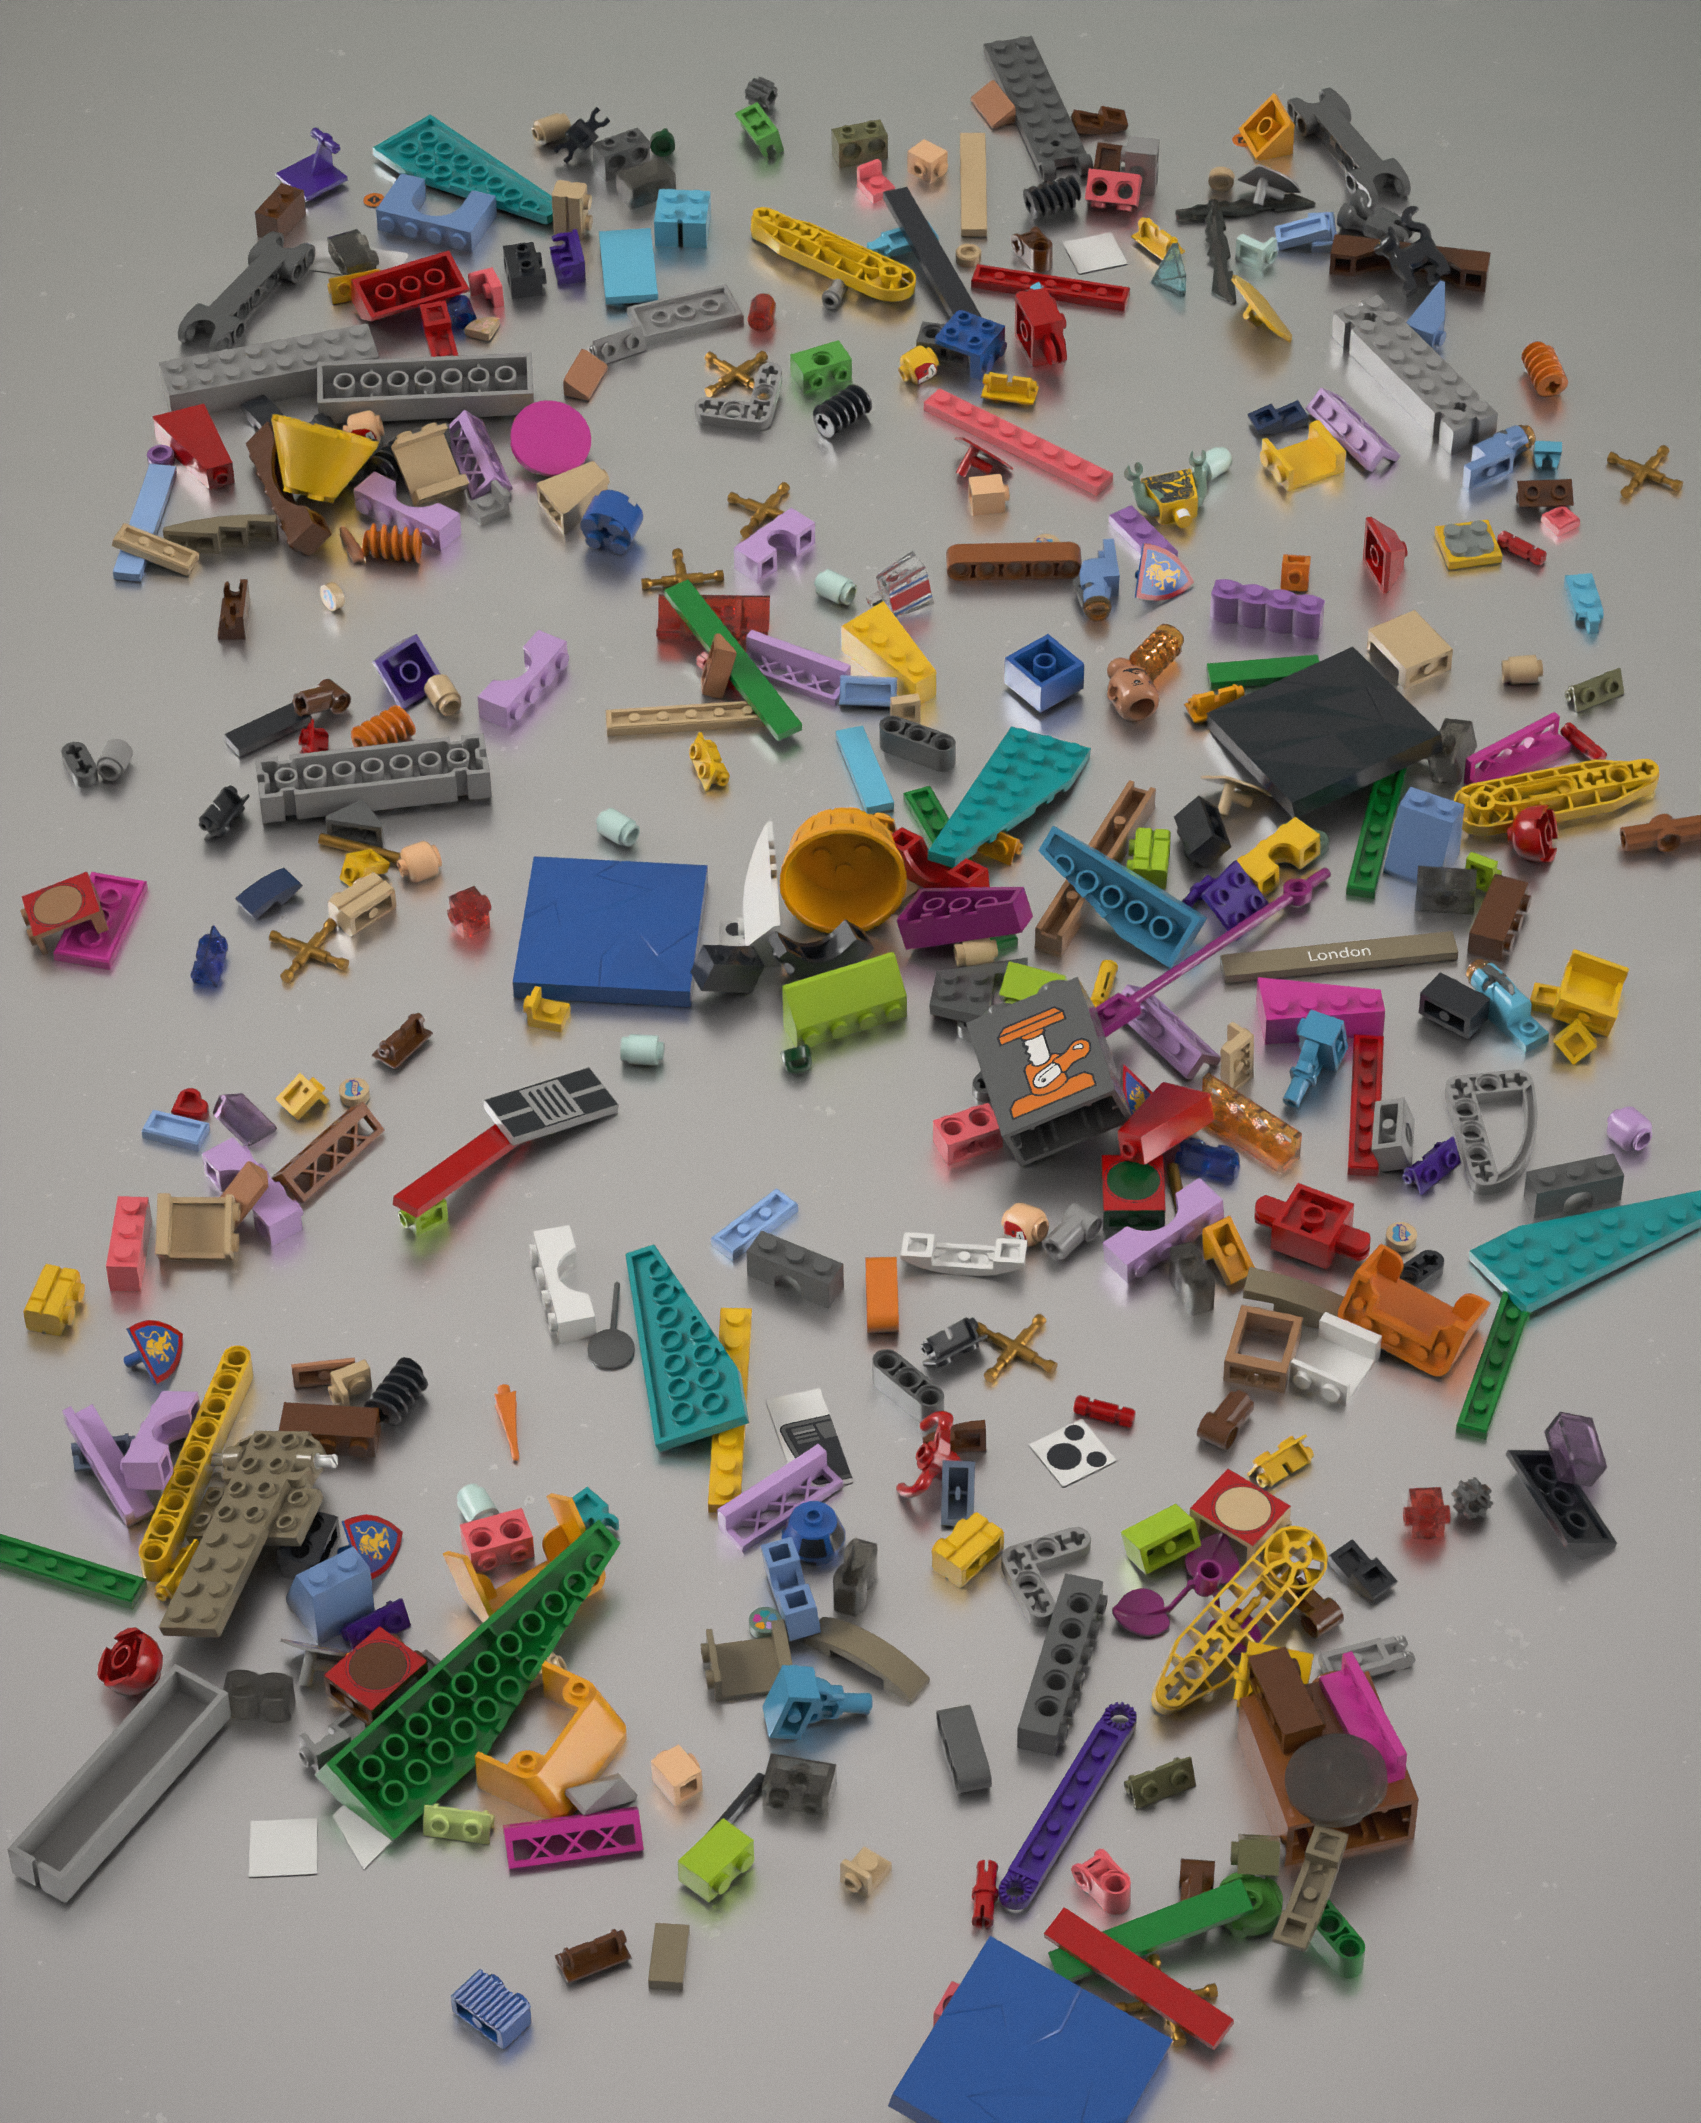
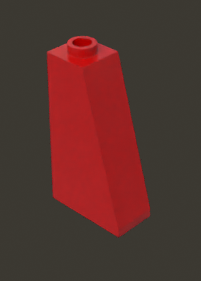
M204 403L152 416L156 440L161 445L171 447L174 451V457L204 486L210 490L235 483L233 462Z
M1167 1082L1161 1083L1118 1130L1121 1159L1145 1165L1212 1123L1214 1115L1211 1093Z

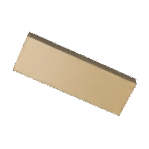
M123 523L112 542V547L186 576L190 574L199 560V552L126 523Z

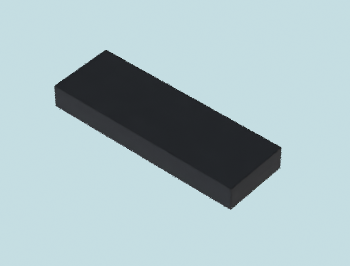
M290 703L225 733L224 739L230 748L241 757L309 725L312 716H299L295 712L294 704Z

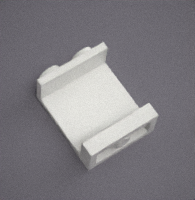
M1325 1312L1319 1321L1318 1337L1302 1361L1295 1358L1291 1361L1289 1383L1296 1385L1300 1389L1322 1396L1330 1402H1336L1346 1407L1380 1357L1382 1336Z

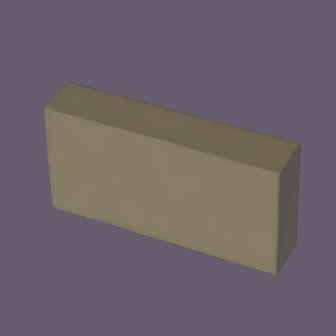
M655 1923L648 1977L649 1988L683 1990L690 1925Z

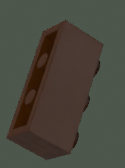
M1498 874L1494 875L1469 932L1468 954L1501 962L1505 952H1511L1515 939L1513 933L1514 931H1520L1523 922L1522 913L1528 912L1532 896L1528 895V882Z
M284 1402L278 1431H310L313 1438L320 1441L327 1455L376 1458L381 1432L379 1408Z
M1286 1646L1249 1656L1247 1679L1283 1755L1320 1745L1322 1730L1326 1729L1325 1718L1320 1709L1316 1710L1313 1704V1694L1309 1684H1304L1301 1679V1670L1297 1659L1291 1658Z

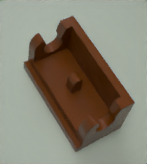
M240 579L239 591L237 592L230 590V583L227 581L223 589L224 598H222L218 640H246L250 610L248 579Z

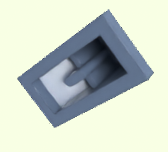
M943 1460L941 1525L955 1526L959 1520L963 1518L967 1520L974 1514L975 1461Z

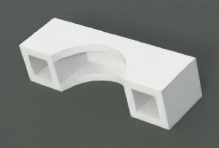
M570 1224L533 1231L534 1244L529 1245V1252L532 1263L538 1262L539 1267L535 1268L538 1286L544 1285L545 1290L541 1291L544 1308H550L551 1313L548 1314L551 1332H557L559 1343L593 1337L596 1334V1320L589 1293L572 1290L561 1282L567 1273L577 1268L576 1246Z

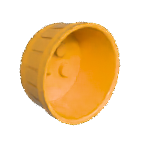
M841 807L834 808L833 810L827 809L811 816L796 830L781 866L779 886L782 899L785 900L784 903L793 916H796L800 922L810 928L813 927L815 930L830 934L845 919L864 931L884 923L891 917V914L896 912L902 903V898H904L906 892L907 877L902 857L886 826L876 817L864 811Z

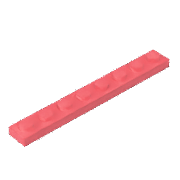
M939 388L924 401V411L1096 496L1113 482V473Z

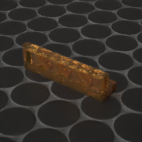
M1209 1072L1203 1077L1202 1091L1211 1093L1214 1121L1207 1125V1127L1279 1174H1282L1300 1158L1302 1133ZM1212 1088L1218 1092L1220 1097L1212 1092ZM1236 1104H1238V1105L1242 1108V1110H1243L1244 1112H1242L1241 1110H1239V1108H1238V1106H1237ZM1259 1119L1264 1121L1267 1127H1265ZM1283 1134L1291 1139V1143L1285 1139Z

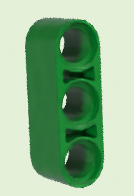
M1328 1899L1319 1925L1310 1943L1337 1975L1345 1979H1352L1360 1975L1363 1970L1365 1943Z

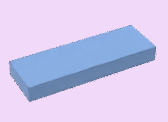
M776 1188L711 1238V1245L731 1261H734L748 1250L761 1230L771 1233L798 1212V1204Z

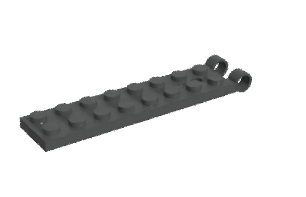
M1022 36L1016 39L985 43L984 54L999 87L1016 108L1015 122L1039 172L1041 181L1056 180V168L1069 165L1076 166L1079 176L1088 175L1089 168L1093 169L1092 157L1085 151L1033 37Z

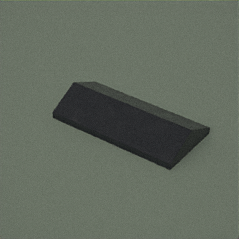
M1508 1450L1506 1452V1457L1566 1549L1584 1559L1616 1547L1618 1543L1557 1450Z

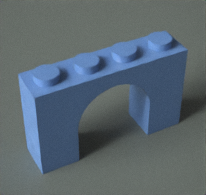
M402 173L376 209L377 230L470 253H473L497 217L496 196L474 190L470 192L461 207L453 213L442 216L423 214L419 212V209L426 201L425 179Z

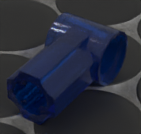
M454 296L447 303L451 326L465 330L469 323L477 320L471 301L467 296Z

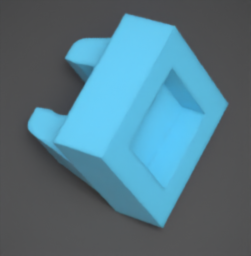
M1535 441L1533 460L1536 469L1541 470L1542 462L1549 460L1552 463V471H1556L1562 454V442Z

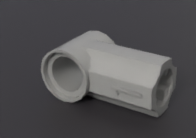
M1073 1203L1065 1211L1061 1223L1043 1239V1248L1051 1258L1057 1261L1065 1259L1083 1240L1089 1242L1097 1236L1102 1226V1218L1079 1204Z

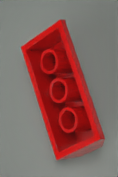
M449 250L351 279V300L360 318L368 321L381 319L420 307L419 305L437 302L469 292V287Z

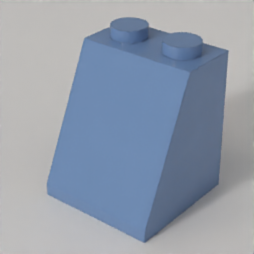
M1410 787L1398 807L1383 873L1438 891L1460 854L1464 804Z
M354 1546L297 1574L286 1596V1602L318 1645L340 1635V1630L344 1628L345 1623L348 1622L350 1624L375 1611L370 1567Z

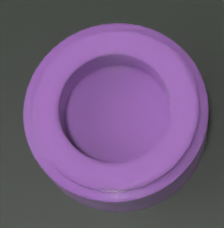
M156 445L150 448L147 452L148 465L172 466L175 462L173 449L166 445Z

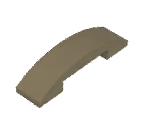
M822 1617L819 1620L821 1633L803 1638L804 1643L828 1657H831L835 1652L884 1680V1689L909 1703H912L930 1682V1677L897 1648L875 1634L849 1622L831 1617Z
M1315 1825L1305 1851L1304 1863L1286 1910L1282 1911L1272 1937V1942L1303 1952L1307 1950L1331 1894L1349 1834Z

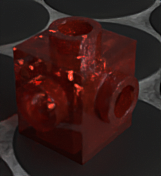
M475 886L448 896L450 909L447 910L449 921L456 927L464 939L490 928L489 911L492 909L488 897L485 894L481 895Z
M1441 1487L1409 1488L1407 1507H1403L1404 1526H1410L1411 1539L1429 1540L1444 1538L1445 1525L1450 1524L1451 1513L1450 1506L1444 1505Z

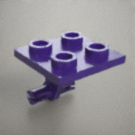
M317 127L313 128L310 132L312 134L310 136L318 141L316 153L276 173V178L282 183L304 190L305 201H309L348 180L347 176L333 165L332 153L337 154L341 149L340 145L333 141V137L329 133H323Z
M1237 860L1233 861L1215 879L1210 875H1205L1199 883L1191 886L1190 893L1182 899V902L1191 908L1198 900H1204L1227 931L1269 904Z

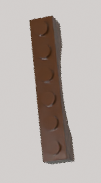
M1340 234L1334 235L1330 253L1329 274L1356 277L1369 272L1391 270L1392 267L1389 260L1381 255H1377L1374 251V247L1379 243L1380 239ZM1400 242V247L1403 249L1412 243ZM1436 246L1444 255L1451 269V273L1441 275V279L1451 283L1460 290L1486 291L1491 252ZM1422 269V270L1418 271V272L1427 273V271H1426L1425 269Z
M266 422L245 443L250 453L249 458L257 468L256 474L265 486L264 492L272 502L271 508L280 520L279 526L288 538L286 540L287 544L295 552L301 551L310 556L332 534L324 517L306 506L298 505L293 497V493L283 491L284 485L273 426Z

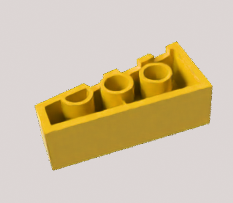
M884 601L841 626V651L874 677H897L898 696L918 693L920 706L936 696V670Z

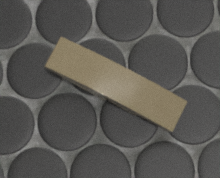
M245 514L198 519L166 526L163 528V536L166 540L199 553L220 554L221 547L249 548L250 541L278 542L279 529L277 515Z
M1249 1267L1243 1289V1298L1274 1304L1273 1311L1303 1317V1326L1319 1329V1321L1325 1312L1338 1317V1310L1344 1298L1342 1295L1315 1284Z

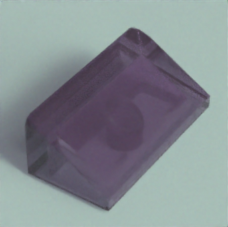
M243 1093L219 1095L213 1109V1115L245 1146H251L276 1131V1125Z

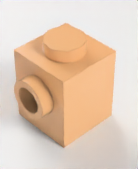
M923 139L907 151V171L931 184L947 172L948 151Z
M1001 474L969 477L968 498L972 515L1005 512V501L1010 500L1008 484H1003Z
M679 1744L669 1750L660 1752L651 1760L652 1781L675 1807L703 1791L702 1770L693 1754H687Z

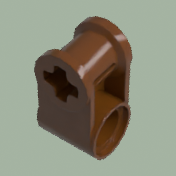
M1037 226L1032 227L1029 232L1021 235L1016 233L1011 236V245L1015 254L1031 270L1041 273L1051 270L1053 266L1052 242Z

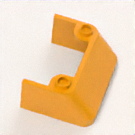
M554 1493L546 1496L559 1524L550 1529L543 1538L542 1548L547 1560L497 1589H494L491 1580L487 1576L475 1572L467 1555L451 1551L443 1553L463 1600L483 1623L586 1531V1527L572 1497ZM605 1570L598 1577L587 1597L598 1592L603 1587L606 1579Z
M544 1661L542 1664L544 1698L569 1708L576 1713L544 1756L535 1751L524 1750L516 1753L508 1764H505L478 1751L475 1755V1765L479 1789L541 1818L550 1819L571 1816L576 1812L577 1807L565 1795L566 1789L599 1779L626 1742L627 1733L624 1721L593 1683Z

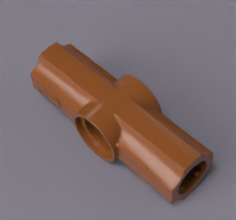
M1660 814L1652 818L1649 823L1621 827L1619 835L1622 849L1624 852L1657 847L1662 852H1671L1677 849L1681 843L1701 840V815L1673 819L1669 814Z

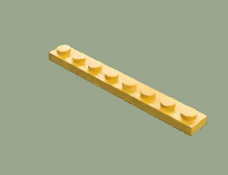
M721 1308L719 1342L723 1345L741 1373L747 1406L752 1308ZM746 1424L712 1435L708 1495L709 1513H717L718 1508L742 1493Z

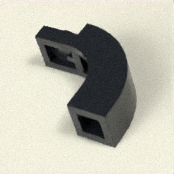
M846 919L828 936L812 943H798L777 931L768 938L774 949L772 951L773 956L782 963L789 977L797 980L861 962L875 949L865 931Z

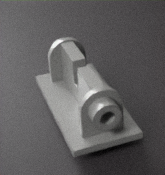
M641 325L594 340L593 344L589 346L590 353L594 356L596 355L598 359L606 364L647 350Z

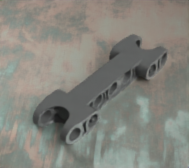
M1330 87L1321 89L1319 91L1320 102L1307 103L1297 97L1287 101V113L1294 123L1295 129L1304 137L1315 134L1345 169V183L1349 192L1353 195L1357 189L1365 191L1369 208L1378 204V192H1390L1401 198L1410 194V181L1403 167L1395 158L1382 160L1351 125L1349 105L1335 90Z
M276 231L269 232L250 250L248 255L249 266L210 306L197 303L186 314L178 328V340L185 344H191L198 339L209 338L211 339L209 344L210 352L234 348L245 335L247 328L245 320L284 280L297 283L307 273L315 259V246L309 243H302L294 248H283L284 235Z

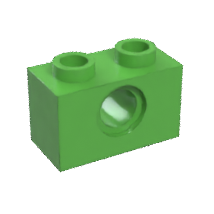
M837 340L790 354V374L800 390L805 394L851 380L852 358L840 341Z

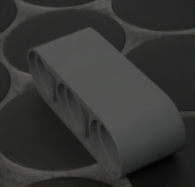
M894 715L886 716L880 721L879 744L882 751L940 772H947L954 768L956 764V741L951 735Z
M881 1349L873 1355V1384L917 1422L920 1423L934 1412L944 1411L943 1390L900 1354L891 1349Z
M970 1704L936 1711L939 1734L957 1792L963 1793L992 1787L990 1767Z

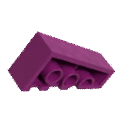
M1024 887L919 888L896 921L905 949L910 950L1022 933L1032 919L1033 914Z

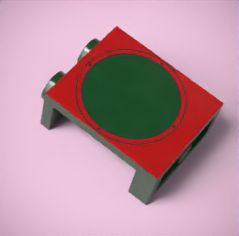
M1102 1155L1103 1231H1121L1127 1226L1140 1231H1152L1164 1227L1166 1208L1163 1155H1159L1145 1165L1121 1159V1155Z

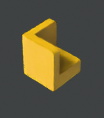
M1578 1018L1554 1037V1043L1573 1065L1597 1047L1596 1039Z

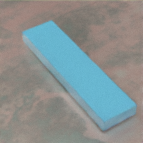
M863 725L837 730V743L865 812L872 814L894 809L893 798Z

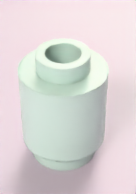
M1214 447L1206 452V460L1202 466V470L1206 472V482L1225 473L1232 465V456L1226 448ZM1201 455L1196 457L1195 460H1202Z
M830 569L820 572L814 582L818 595L839 605H849L857 593V585L853 584L851 579Z
M614 808L602 811L596 820L597 832L620 846H631L639 837L640 827L636 825V822Z
M630 1034L629 1037L622 1036L620 1059L628 1061V1064L657 1066L658 1060L664 1059L665 1044L664 1042H659V1036Z
M477 1484L466 1485L457 1494V1506L467 1522L500 1514L486 1490Z

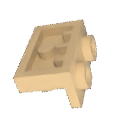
M1234 1022L1227 1025V1042L1224 1043L1220 1051L1221 1092L1229 1097L1254 1078V1034Z

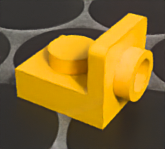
M372 849L347 853L340 873V880L348 886H352L358 878H364L372 872H375L377 875L388 873L390 862Z
M534 986L531 996L527 995L523 1004V1013H527L528 1026L562 1033L571 1012L569 1003L542 998L541 987Z
M301 1073L275 1098L297 1120L318 1099L325 1105L330 1101L322 1094L326 1088L314 1077L308 1081Z

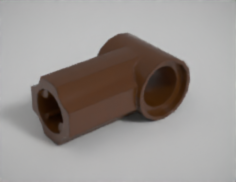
M325 679L316 688L295 693L292 703L294 704L295 712L301 717L328 710L335 715H339L349 707L351 695L333 680Z
M1239 1389L1235 1392L1231 1391L1214 1413L1209 1411L1204 1415L1197 1429V1437L1225 1451L1229 1450L1237 1437L1239 1427L1254 1410V1402L1247 1393Z
M1296 1577L1299 1585L1307 1584L1302 1577ZM1314 1589L1293 1610L1300 1617V1622L1305 1632L1314 1639L1319 1638L1344 1621L1343 1612L1336 1601L1329 1597L1323 1599ZM1299 1592V1593H1294V1594H1295L1298 1598H1300V1597L1303 1595L1304 1592ZM1280 1597V1599H1281L1284 1603H1286L1290 1608L1293 1606V1605H1291L1290 1603H1288L1287 1601H1285L1283 1598Z
M1181 1858L1179 1879L1181 1901L1213 1889L1215 1861Z

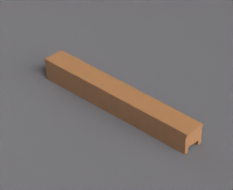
M1131 780L1128 781L1088 844L1120 864L1129 851V839H1135L1136 829L1145 826L1156 807V788L1150 787L1148 791L1134 787L1135 782ZM1067 879L1035 927L1034 949L1059 958L1063 956L1093 908Z

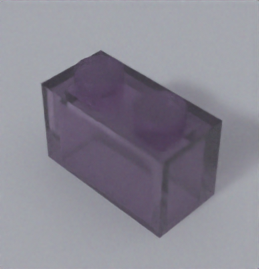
M1559 1412L1544 1431L1558 1480L1592 1487L1607 1469L1606 1459L1593 1418Z

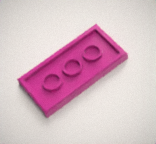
M91 872L90 878L96 888L109 930L98 934L91 919L66 928L53 952V956L56 961L110 970L148 890L147 881Z

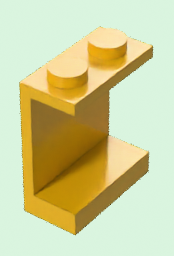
M1319 420L1309 423L1308 440L1277 450L1268 438L1262 439L1261 463L1273 473L1276 481L1281 483L1288 492L1345 471L1346 451Z

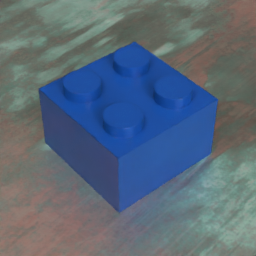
M1047 634L1005 657L1004 683L1041 713L1084 689V663L1052 636Z

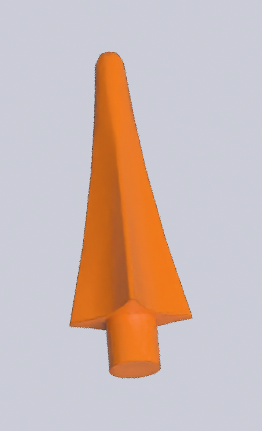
M502 1384L497 1387L498 1394H494L496 1400L495 1408L507 1436L512 1459L518 1461L516 1391L510 1392V1386Z

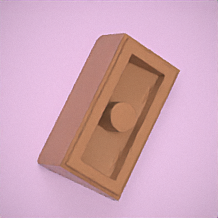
M994 80L987 83L970 98V101L992 129L1015 122L1016 108Z
M581 349L563 380L564 395L589 401L608 369V365L587 350Z
M718 633L714 635L701 676V691L703 695L722 698L737 654L735 649Z
M251 1161L246 1162L220 1196L226 1197V1194H232L236 1199V1203H240V1221H235V1230L269 1187L267 1171Z
M355 1357L291 1364L294 1388L330 1385V1372L355 1363Z

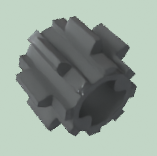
M763 77L753 78L751 82L749 81L745 89V99L749 100L748 104L752 105L758 102L763 110L764 107L769 109L770 106L774 105L778 96V89L774 87L775 83Z
M1476 1477L1468 1479L1467 1482L1459 1481L1457 1489L1451 1492V1495L1455 1498L1453 1508L1458 1513L1463 1512L1469 1520L1479 1515L1484 1517L1487 1509L1493 1505L1489 1495L1492 1490L1486 1484L1481 1485V1482Z

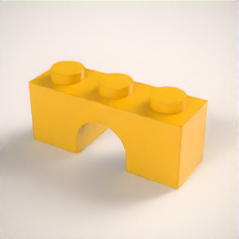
M1294 817L1288 823L1282 824L1267 839L1261 840L1246 855L1240 856L1237 861L1265 897L1279 886V866L1276 865L1277 863L1287 862L1293 864L1298 869H1302L1321 854L1320 834Z

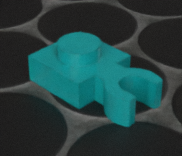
M589 1487L584 1488L572 1497L586 1529L599 1519L604 1526H611L615 1531L619 1530V1520L615 1515L609 1513V1505Z

